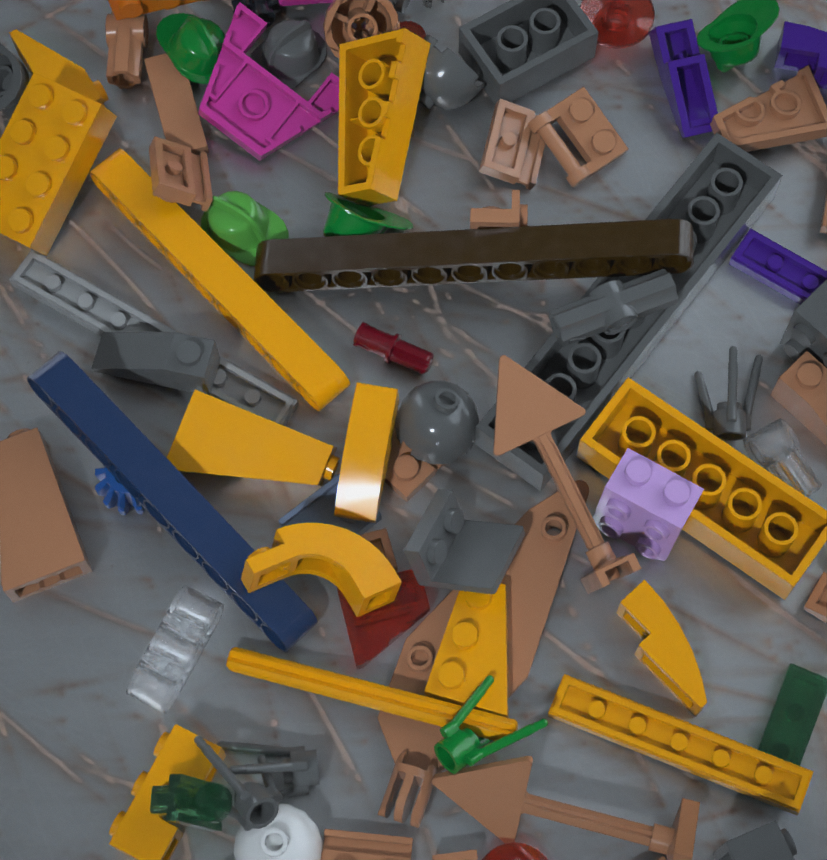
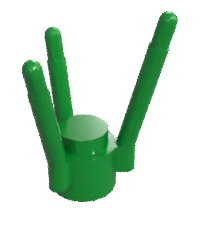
M489 675L477 687L454 718L440 728L443 739L435 744L434 751L443 767L449 772L456 774L467 765L473 766L484 757L545 728L548 725V721L541 719L490 744L488 743L492 740L482 737L478 738L469 728L460 730L459 726L493 684L494 677Z

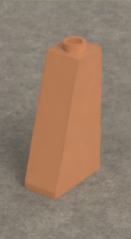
M38 427L16 430L10 433L7 439L0 441L1 585L4 593L13 603L93 572L47 443Z

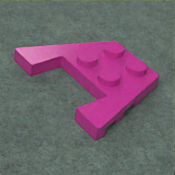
M239 2L199 107L198 115L261 161L339 112V77L331 72L310 100L306 101L246 55L248 50L266 30L267 22Z

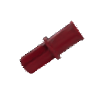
M365 322L361 323L353 340V346L383 357L385 363L390 364L393 361L421 374L428 372L433 363L434 355L431 352L402 340L401 334L396 333L392 335Z

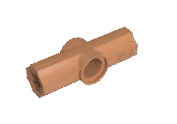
M112 11L111 14H107L105 25L106 42L109 48L106 77L109 84L116 85L120 89H133L136 84L141 83L143 48H147L149 42L148 18L146 14H142L136 18L116 20Z

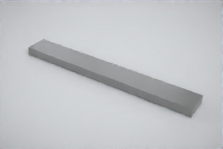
M31 249L9 279L12 286L99 336H102L103 332H177ZM220 356L221 360L210 396L285 426L299 406L298 400Z

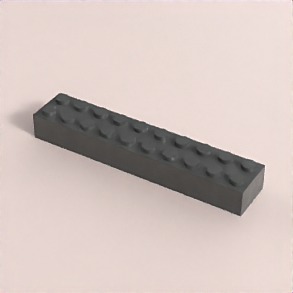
M718 133L712 137L645 219H683L693 226L694 265L686 272L671 274L679 297L678 303L639 318L634 326L615 335H606L605 332L562 347L557 342L554 333H552L524 367L583 407L586 411L583 417L551 431V436L564 462L578 446L582 436L628 377L632 378L775 198L783 175ZM645 275L598 277L581 299L588 297L592 290L606 282L620 280L624 284ZM495 403L476 426L475 444L539 491H542L552 477L534 442H528L501 456H494Z

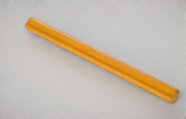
M239 647L231 648L227 658L226 666L232 672L440 727L449 723L462 708L461 705ZM473 709L459 726V729L469 728L478 737L496 741L518 730V722L515 719Z

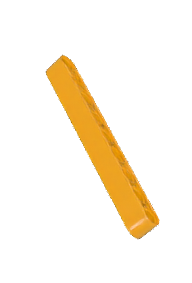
M118 148L89 171V175L98 189L315 410L320 412L350 386V381L342 369L177 203H169L153 195L151 177L123 149Z

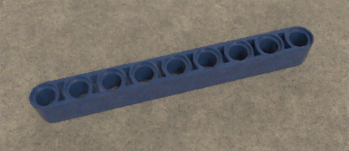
M59 351L27 377V382L35 394L275 646L284 652H288L318 623L313 611L283 579L248 593L241 581L245 560L255 550L66 353Z

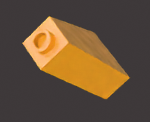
M198 390L193 392L166 457L178 471L322 486L324 479L332 480L340 461L339 457L334 456L337 447Z

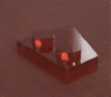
M412 569L397 572L402 583L393 602L359 617H356L345 596L337 588L357 670L364 668L430 612L425 587L418 584Z

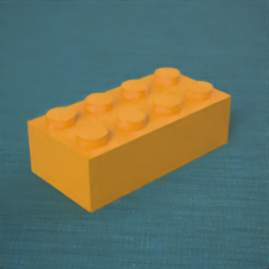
M36 72L33 73L0 138L1 234L45 256L48 255L117 118L115 114L102 104Z

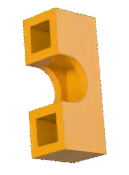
M177 724L174 725L170 733L165 731L161 735L153 751V755L157 758L149 772L143 771L134 783L131 795L135 797L127 812L120 811L111 825L109 835L113 837L109 845L135 860L171 859L184 833L178 827L164 820L161 808L165 796L172 789L180 786H189L206 794L218 772L195 744L194 738L198 735ZM204 739L224 761L226 754L222 747Z

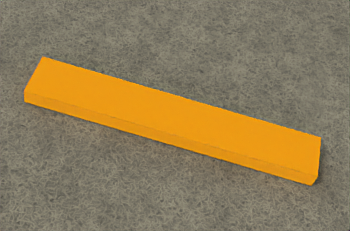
M566 674L561 679L548 712V717L797 816L814 772Z

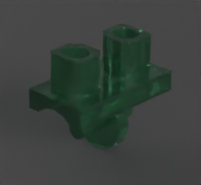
M170 774L169 785L153 786L150 811L151 814L166 816V821L209 832L222 831L221 821L231 811L233 803L232 794L223 784L208 782L183 774Z

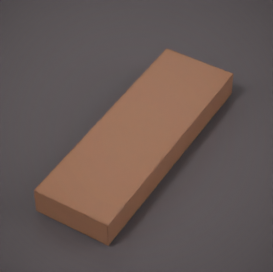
M166 53L145 58L144 62L165 139L190 147L191 153L200 155L201 151L209 153L189 79L180 74Z

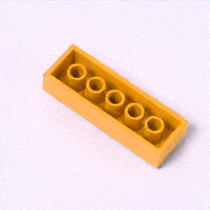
M629 377L580 439L576 457L608 479H610L627 448L704 488L682 530L784 600L827 541V510Z

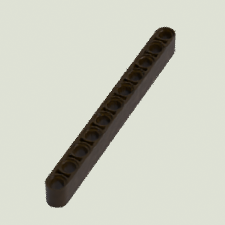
M657 219L273 239L262 241L257 245L253 280L264 291L276 293L648 275L661 269H665L670 274H677L690 270L694 265L693 226L683 219Z

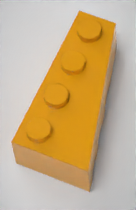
M406 28L339 44L338 195L357 204L372 206L397 201L431 44Z

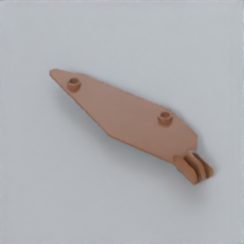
M576 480L574 482L586 504L589 486L585 481ZM559 491L530 508L514 524L523 526L526 534L501 584L506 585L508 699L529 676L577 531V527ZM552 528L561 530L558 535L554 536L547 533ZM452 590L406 638L389 687L426 696L424 690L459 590ZM380 711L377 719L395 765L377 815L389 817L403 780L394 809V821L405 823L410 814L418 788L421 787L410 820L411 826L419 828L434 787L431 782L435 773H440L445 769L434 751L435 744L443 739L440 732L442 727Z

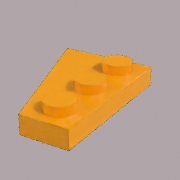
M500 583L495 594L459 590L424 690L427 697L463 706L484 679L491 675L494 677V682L474 709L509 718L507 590L505 584Z

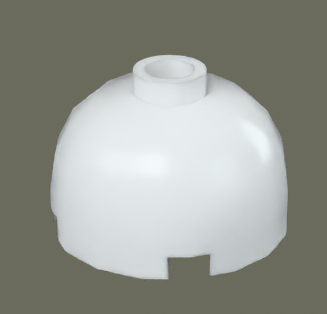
M278 804L277 816L266 827L260 829L252 828L250 831H245L240 826L235 836L234 858L235 860H321L322 839L317 825L305 811L290 804Z

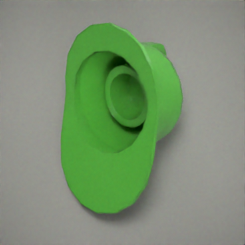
M229 191L218 197L213 195L210 207L207 212L204 211L201 217V228L228 255L249 266H255L256 249L260 242L273 239H289V232L284 221L276 213L243 192Z

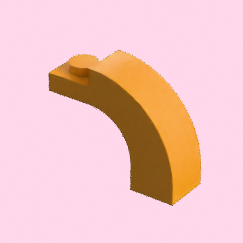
M297 523L276 529L271 549L270 547H262L251 553L245 560L241 581L248 593L292 575L311 574L320 576L339 588L356 617L393 602L402 583L388 559L372 543L352 531L324 523Z

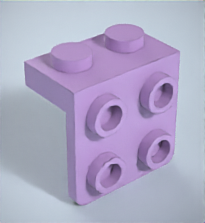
M627 448L604 487L593 515V520L598 529L606 536L622 539L633 545L641 555L647 558L665 561L704 488Z

